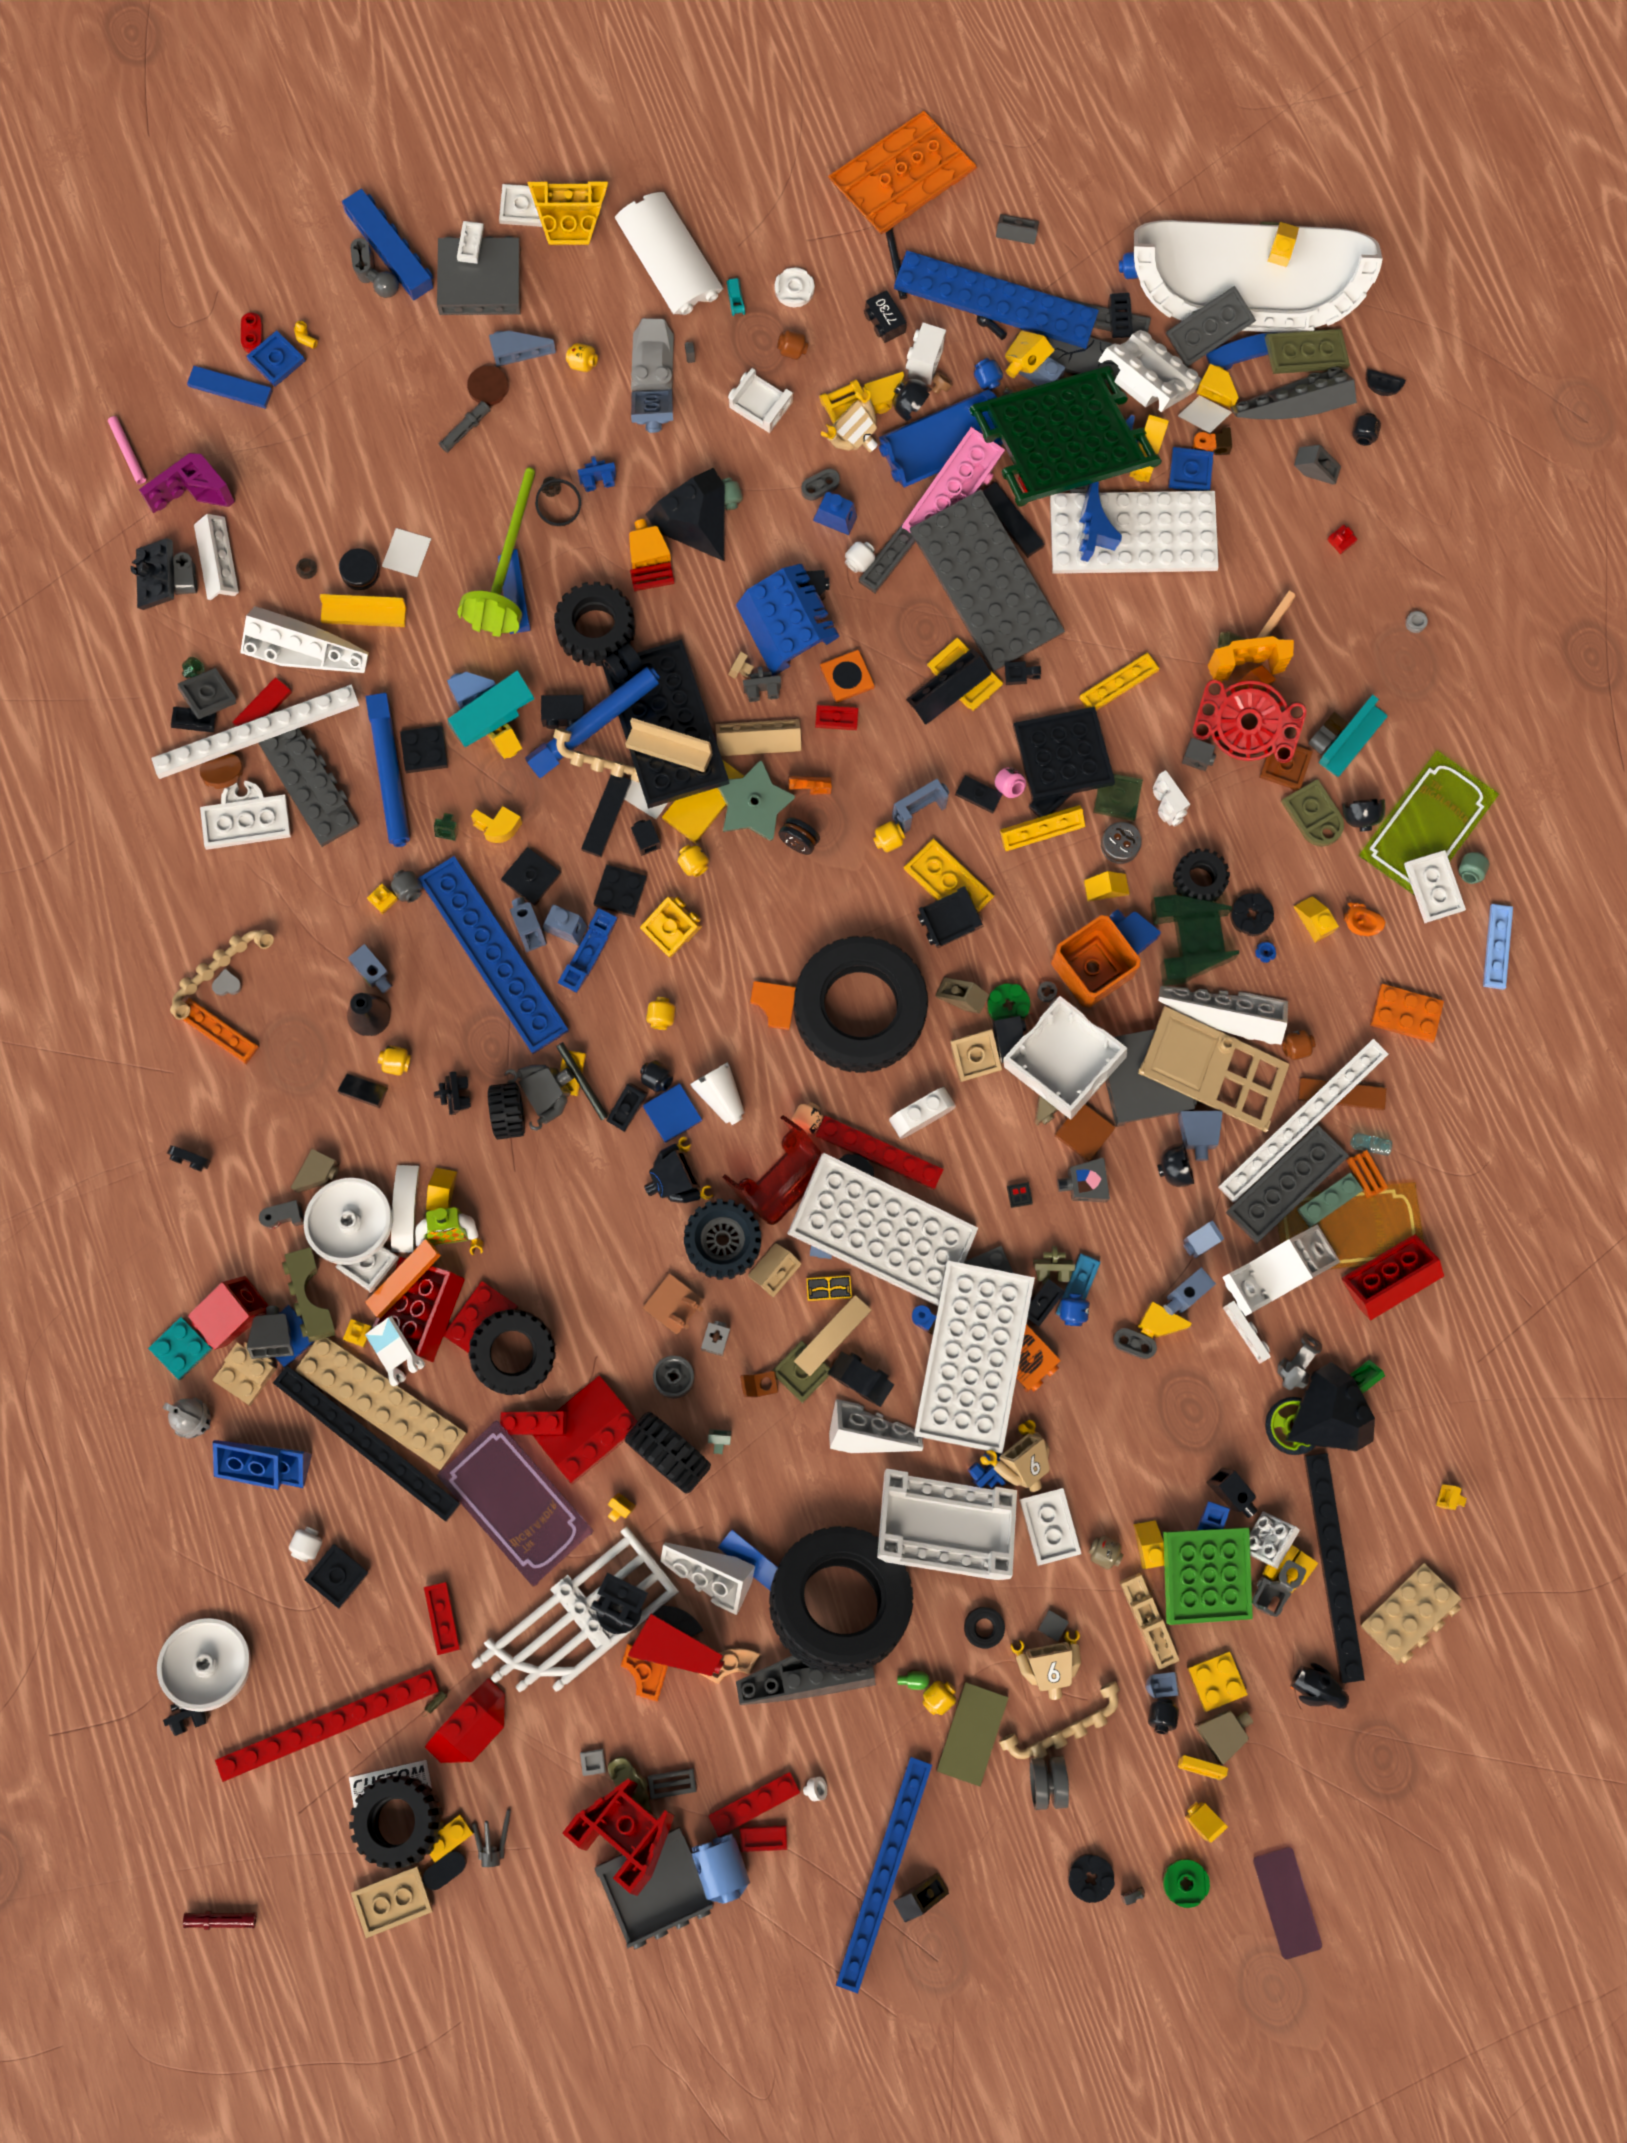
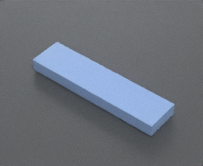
M1490 905L1483 987L1502 990L1506 988L1513 906Z

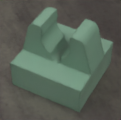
M709 1429L708 1443L714 1444L713 1454H723V1446L730 1445L732 1431Z

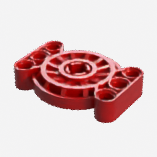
M1211 679L1203 693L1193 726V734L1200 740L1207 739L1212 735L1219 749L1237 760L1255 761L1274 753L1277 761L1287 763L1293 758L1307 711L1305 705L1301 702H1293L1287 706L1280 692L1262 681H1240L1225 689L1224 683L1221 680ZM1212 683L1219 684L1221 686L1220 693L1212 694L1209 691V686ZM1249 684L1247 688L1235 689L1237 686ZM1253 684L1264 686L1267 689L1254 688ZM1270 691H1273L1281 701L1277 702L1270 694ZM1208 703L1212 704L1215 708L1214 713L1210 715L1203 712V706ZM1284 705L1285 709L1281 711L1280 707ZM1299 706L1303 709L1300 717H1293L1290 712L1293 707ZM1247 713L1254 714L1258 719V723L1253 728L1246 729L1241 722L1242 717ZM1200 724L1207 725L1208 733L1200 735L1196 730L1197 726ZM1287 727H1294L1297 733L1294 737L1288 738L1285 736L1284 731ZM1222 739L1224 744L1229 747V750L1225 749L1218 740ZM1282 747L1290 750V755L1286 758H1281L1278 755V750ZM1236 751L1238 753L1246 754V757L1238 756L1236 754H1233L1232 752ZM1264 752L1262 755L1250 757V754Z

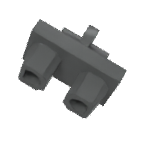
M762 666L757 667L758 673L750 674L751 679L743 680L744 694L746 693L749 702L759 701L760 691H767L768 699L779 698L781 689L780 675L771 676V671L763 672Z

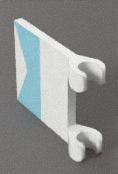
M392 1316L365 1334L386 1368L389 1382L392 1386H396L399 1382L402 1383L406 1379L405 1374L396 1368L407 1360L408 1369L411 1373H415L418 1369H422L425 1366L423 1359L414 1354Z

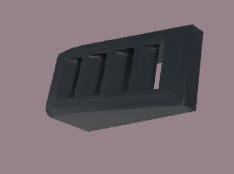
M1130 293L1110 294L1108 306L1112 338L1131 337L1133 328ZM1117 310H1125V312H1115V311H1117ZM1125 318H1126V320H1123V321H1116V319H1125ZM1127 326V329H1117V328H1116V327Z

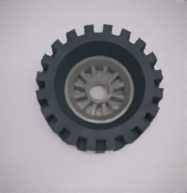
M717 1199V1202L714 1203L708 1201L704 1207L701 1208L699 1206L695 1210L696 1213L689 1217L688 1224L684 1230V1245L689 1261L695 1266L696 1270L705 1273V1276L709 1278L713 1276L717 1280H723V1278L727 1277L733 1279L738 1274L741 1276L745 1273L746 1269L754 1265V1261L758 1258L761 1248V1231L758 1221L754 1218V1214L750 1210H746L743 1204H735V1201L730 1199L728 1202H724L723 1199ZM719 1225L720 1231H717L715 1227ZM722 1225H727L725 1230L722 1229ZM721 1235L729 1238V1242L724 1246L719 1245L716 1241ZM730 1246L736 1247V1250L733 1251ZM718 1248L716 1254H714L712 1251ZM726 1249H728L731 1254L726 1255ZM721 1250H723L724 1256H719Z

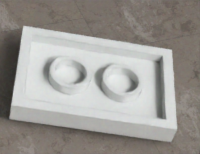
M1445 850L1404 863L1424 923L1466 910Z
M1063 1488L1019 1500L1037 1566L1081 1554Z

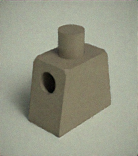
M1227 1710L1196 1724L1195 1728L1218 1763L1225 1764L1249 1740L1243 1729L1251 1725L1253 1720L1246 1711L1235 1718L1233 1713Z

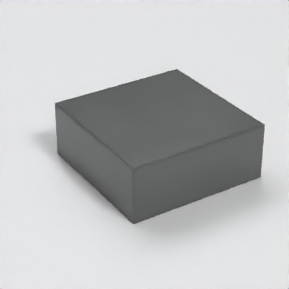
M1048 1610L1037 1630L1058 1642L1069 1622Z

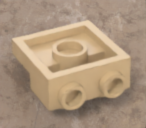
M246 1342L242 1345L236 1343L225 1358L224 1365L212 1381L251 1406L276 1368L272 1366L274 1361L270 1358L251 1359Z

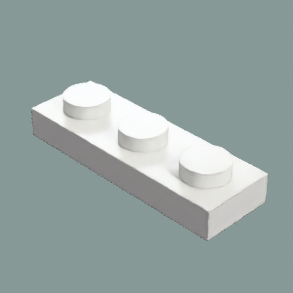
M1235 1301L1223 1307L1259 1364L1270 1358L1268 1345L1264 1341H1260L1256 1335L1258 1333L1256 1327L1252 1322L1248 1323L1243 1311L1239 1309Z

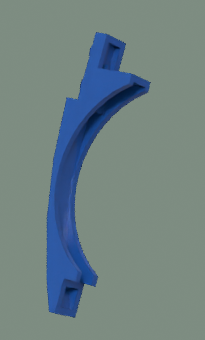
M1130 415L1126 420L1130 430H1133L1134 415ZM1099 481L1089 485L1079 519L1080 523H1084L1082 533L1085 534L1079 546V551L1082 552L1080 560L1086 562L1094 554L1095 546L1115 551L1122 539V535L1110 523L1102 508L1099 498Z

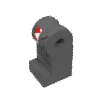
M295 1200L265 1208L259 1214V1221L269 1229H275L280 1224L291 1221L295 1226L303 1225L304 1217L301 1203Z

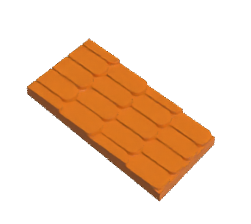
M922 111L830 174L828 178L882 235L903 219L908 218L930 200L935 199L949 187L958 183L974 171L977 166L925 111Z

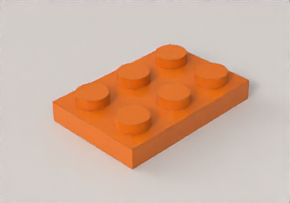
M1381 984L1370 1026L1433 1043L1444 1001Z

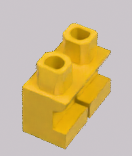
M1291 1545L1278 1569L1267 1564L1263 1575L1274 1581L1286 1561L1291 1560L1306 1569V1574L1300 1584L1303 1585L1318 1565V1562ZM1295 1568L1288 1569L1286 1582L1290 1584L1291 1581L1298 1578V1571Z

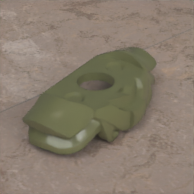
M621 1756L612 1760L608 1764V1772L615 1786L617 1787L628 1778L638 1783L636 1793L632 1797L651 1813L647 1789L648 1783L645 1777H642L633 1768L626 1757Z

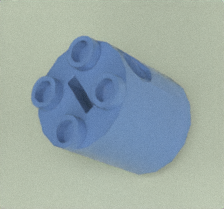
M732 1834L713 1839V1844L708 1842L692 1847L693 1853H691L706 1899L722 1904L740 1898L748 1884H750L740 1850Z

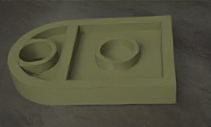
M1318 779L1282 799L1281 803L1309 843L1321 847L1329 846L1335 843L1341 836L1344 829L1343 817ZM1323 830H1331L1333 838H1325Z

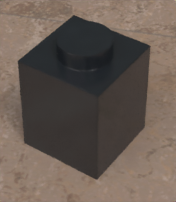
M640 820L631 827L633 838L641 856L661 849L659 838L651 820Z

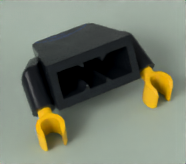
M681 1137L677 1145L672 1144L658 1153L653 1162V1168L649 1170L653 1181L644 1185L645 1191L649 1196L659 1193L661 1198H668L669 1201L676 1203H689L700 1200V1198L709 1200L713 1197V1195L706 1196L704 1194L705 1189L711 1188L709 1185L704 1186L701 1191L697 1190L701 1187L684 1153L690 1150L691 1144L686 1147L681 1145V1143L687 1140L686 1137Z

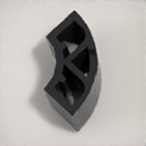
M841 1351L827 1374L845 1387L854 1390L864 1399L881 1407L894 1387V1384L888 1380L889 1375L880 1369L874 1371L861 1363L863 1359L852 1352L848 1355Z

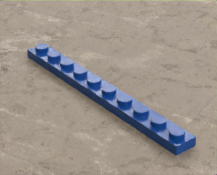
M913 1757L909 1758L836 1981V1986L857 1994L931 1771L932 1764Z

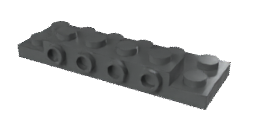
M297 728L259 742L260 747L321 847L358 827L356 820L345 804L348 801L342 789L337 791L334 786L337 784V781L331 772L326 773L324 767L327 765L322 756L319 755L317 757L314 750H316V747L311 738L306 740L300 729Z

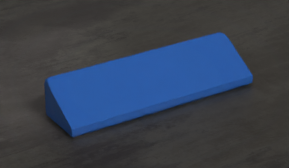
M514 549L503 585L504 597L514 602L522 612L520 627L516 632L520 633L530 631L518 550Z
M731 1530L718 1548L728 1556L739 1558L754 1565L753 1577L771 1591L772 1581L778 1567L736 1532Z

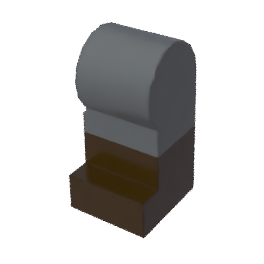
M1333 712L1308 744L1319 754H1322L1332 745L1349 723L1336 712Z

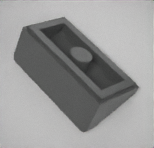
M1000 214L996 237L1035 244L1039 222Z

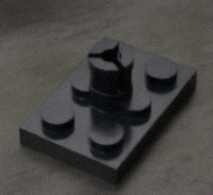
M165 538L136 549V559L132 562L136 567L131 566L130 569L133 574L137 575V608L145 610L174 600L173 541Z

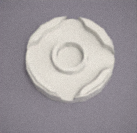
M794 267L787 268L776 277L774 289L775 295L781 303L794 308L801 307L812 299L815 286L813 278L807 274V271Z

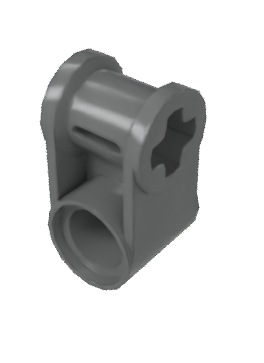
M180 552L173 558L175 595L197 593L196 566L189 554Z

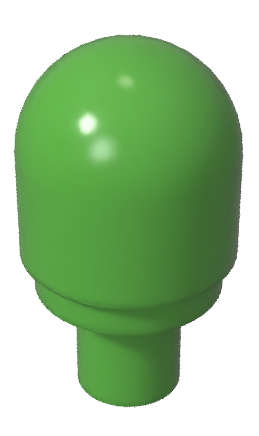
M923 1671L908 1672V1676L898 1675L897 1684L908 1685V1688H911V1690H923L929 1685V1676Z

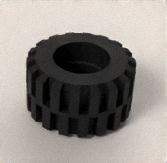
M1199 848L1194 853L1192 850L1188 852L1186 856L1181 858L1173 874V879H1175L1173 886L1177 887L1175 892L1177 895H1182L1181 899L1184 902L1186 899L1189 900V904L1192 906L1194 903L1202 907L1204 903L1207 906L1213 901L1216 902L1229 883L1230 872H1227L1228 864H1223L1225 859L1222 856L1218 858L1217 852L1209 853L1210 849L1205 848L1201 852ZM1193 869L1207 871L1212 878V885L1204 887L1195 884L1190 877V871Z
M512 1082L489 1086L487 1092L488 1107L495 1138L500 1140L524 1136L525 1119L518 1084Z

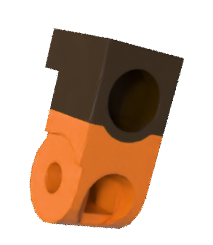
M1222 428L1221 433L1208 434L1206 432L1196 434L1192 449L1214 452V455H1230L1232 449L1231 428Z

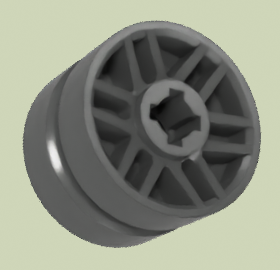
M667 1356L655 1366L653 1380L657 1390L663 1396L677 1399L685 1396L694 1385V1372L686 1359L680 1356ZM676 1373L678 1379L671 1381L670 1376Z

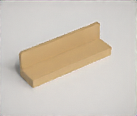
M631 718L632 730L625 743L626 748L701 772L706 771L713 755L710 742Z
M799 719L715 724L717 746L721 756L801 751Z

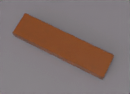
M1300 1078L1298 1100L1309 1101L1329 1081ZM1356 1085L1336 1105L1383 1111L1385 1110L1387 1088Z

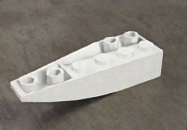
M256 606L246 615L240 652L242 654L280 666L365 673L369 653L338 636L302 621Z

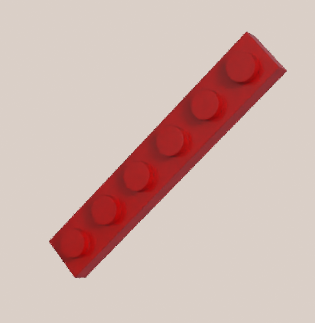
M824 1116L816 1133L818 1138L851 1153L860 1155L873 1163L935 1190L944 1170L827 1116Z

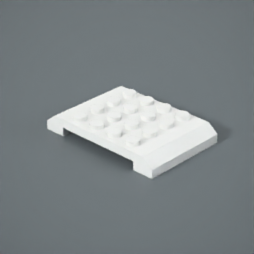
M886 1469L884 1472L877 1558L888 1563L993 1580L1010 1579L1013 1576L1017 1490L995 1487L992 1490L908 1476V1472Z

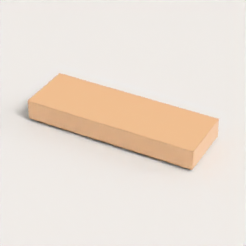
M1288 591L1257 638L1269 637L1295 598L1293 592Z

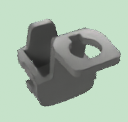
M1307 1333L1303 1334L1301 1338L1303 1346L1293 1360L1289 1361L1284 1357L1278 1363L1277 1373L1283 1379L1282 1385L1288 1390H1292L1295 1387L1304 1388L1308 1385L1310 1374L1305 1369L1314 1356L1322 1351V1344ZM1308 1341L1312 1342L1315 1346H1311Z
M1287 1560L1279 1573L1280 1581H1269L1264 1577L1258 1580L1256 1584L1258 1589L1254 1594L1252 1604L1264 1614L1277 1617L1281 1614L1285 1602L1289 1599L1290 1592L1302 1583L1306 1569L1291 1560ZM1295 1568L1298 1571V1578L1289 1584L1286 1582V1573L1288 1569ZM1276 1596L1280 1601L1273 1612L1267 1608L1272 1598Z

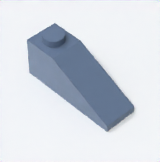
M497 331L489 335L496 367L556 353L553 339L513 331Z

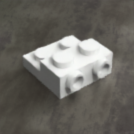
M1165 770L1159 774L1153 786V793L1157 800L1162 801L1158 808L1162 821L1167 822L1169 826L1173 825L1175 827L1184 821L1183 817L1187 815L1190 803Z

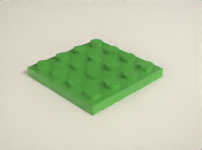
M1238 1527L1163 1532L1166 1624L1176 1625L1253 1619L1249 1528Z

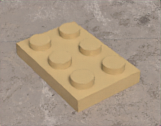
M419 1866L351 1892L366 1938L433 1912Z

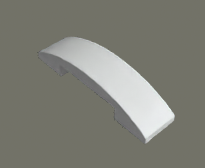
M397 1165L392 1203L391 1252L412 1253L414 1251V1224L419 1166Z

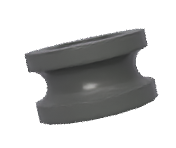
M1049 981L1040 984L1037 990L1038 998L1043 1002H1051L1057 995L1056 985ZM1046 987L1051 988L1050 992L1053 991V994H1049L1048 997L1044 996L1045 992L1042 993V990H1045Z

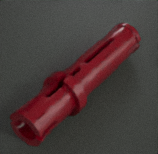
M206 1911L205 1913L185 1912L183 1916V1928H204V1930H210L211 1928L255 1929L256 1913H212V1911Z

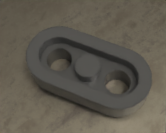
M825 469L806 479L801 486L802 496L807 500L813 501L824 496L826 492L834 491L838 488L840 482L838 472L833 469ZM831 480L833 483L828 484L826 481ZM813 489L815 492L809 493L808 490Z
M1122 1328L1113 1336V1344L1118 1350L1140 1359H1149L1156 1353L1157 1345L1155 1341L1133 1330ZM1122 1336L1127 1338V1344L1120 1342ZM1141 1345H1147L1148 1351L1143 1352Z

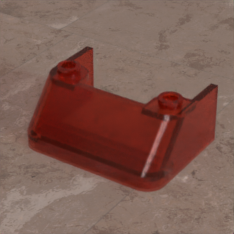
M784 1115L780 1118L790 1130L783 1137L781 1143L782 1149L786 1153L757 1183L751 1178H745L736 1183L726 1174L722 1177L737 1196L769 1225L778 1223L804 1196L822 1154L803 1128Z

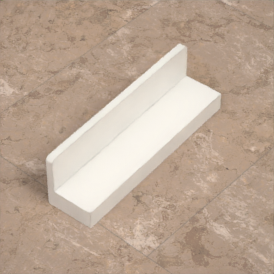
M206 514L194 524L207 599L212 600L218 594L235 596L239 591L225 517Z

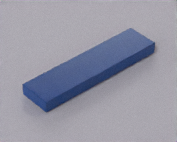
M193 366L187 382L188 387L266 409L272 394L271 387Z

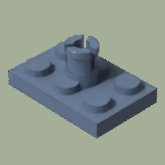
M672 390L631 392L632 423L646 424V431L650 433L660 432L662 430L661 423L673 421Z

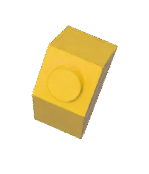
M1283 222L1279 223L1267 262L1287 267L1294 249L1299 227Z
M1210 364L1199 385L1197 394L1231 409L1230 407L1236 405L1239 397L1229 372L1220 366Z
M903 372L865 384V388L871 392L870 399L875 414L886 413L893 407V399L896 395L893 391L900 382L904 383Z
M507 723L488 734L496 750L504 759L515 756L522 749L512 728Z
M1313 896L1294 906L1315 943L1333 934L1339 927L1329 909Z
M1151 1302L1137 1327L1141 1329L1143 1335L1153 1338V1336L1158 1338L1186 1330L1192 1323L1176 1314L1169 1315L1162 1306Z
M1156 1520L1133 1524L1142 1569L1164 1566V1541Z
M1196 1802L1187 1810L1189 1814L1185 1818L1198 1834L1210 1843L1228 1828L1206 1803L1201 1802L1198 1804Z

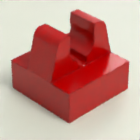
M1343 525L1332 533L1327 540L1341 555L1354 545L1358 539L1349 527Z

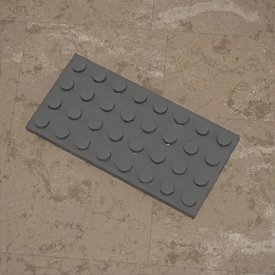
M982 490L910 528L909 531L992 672L1001 669L1005 663L1017 660L1065 632Z

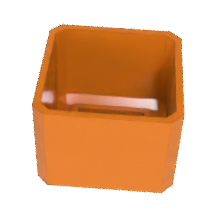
M1100 915L1057 945L1052 956L1051 965L1082 1007L1091 1008L1133 979L1140 967L1141 959L1110 917ZM1095 963L1098 966V971L1095 973L1089 972L1086 967L1087 964Z

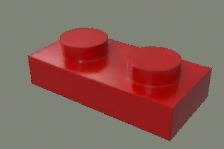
M817 705L815 728L857 731L858 708Z

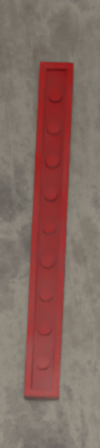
M429 1670L216 1759L215 1763L222 1782L439 1692L440 1690L433 1671Z

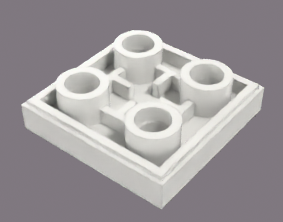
M1263 1511L1250 1532V1556L1278 1569L1300 1530L1296 1526Z

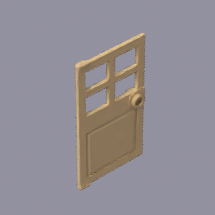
M1164 1006L1138 1074L1222 1111L1263 1132H1267L1289 1064ZM1235 1048L1253 1056L1246 1078L1227 1070ZM1260 1060L1278 1068L1270 1090L1252 1082ZM1224 1078L1243 1086L1235 1108L1217 1100ZM1249 1089L1268 1097L1260 1120L1242 1112Z

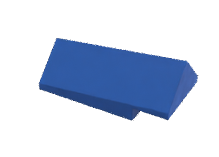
M219 1440L213 1441L214 1477L279 1490L281 1484L304 1488L312 1454L304 1451Z

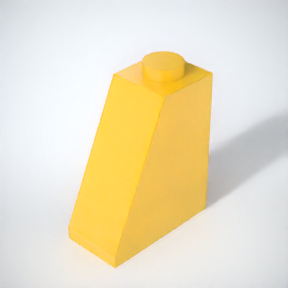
M1149 415L1144 429L1147 433L1145 435L1154 452L1158 454L1169 421ZM1140 443L1139 447L1145 457H1148ZM1149 466L1132 471L1129 476L1140 482H1149L1154 467Z

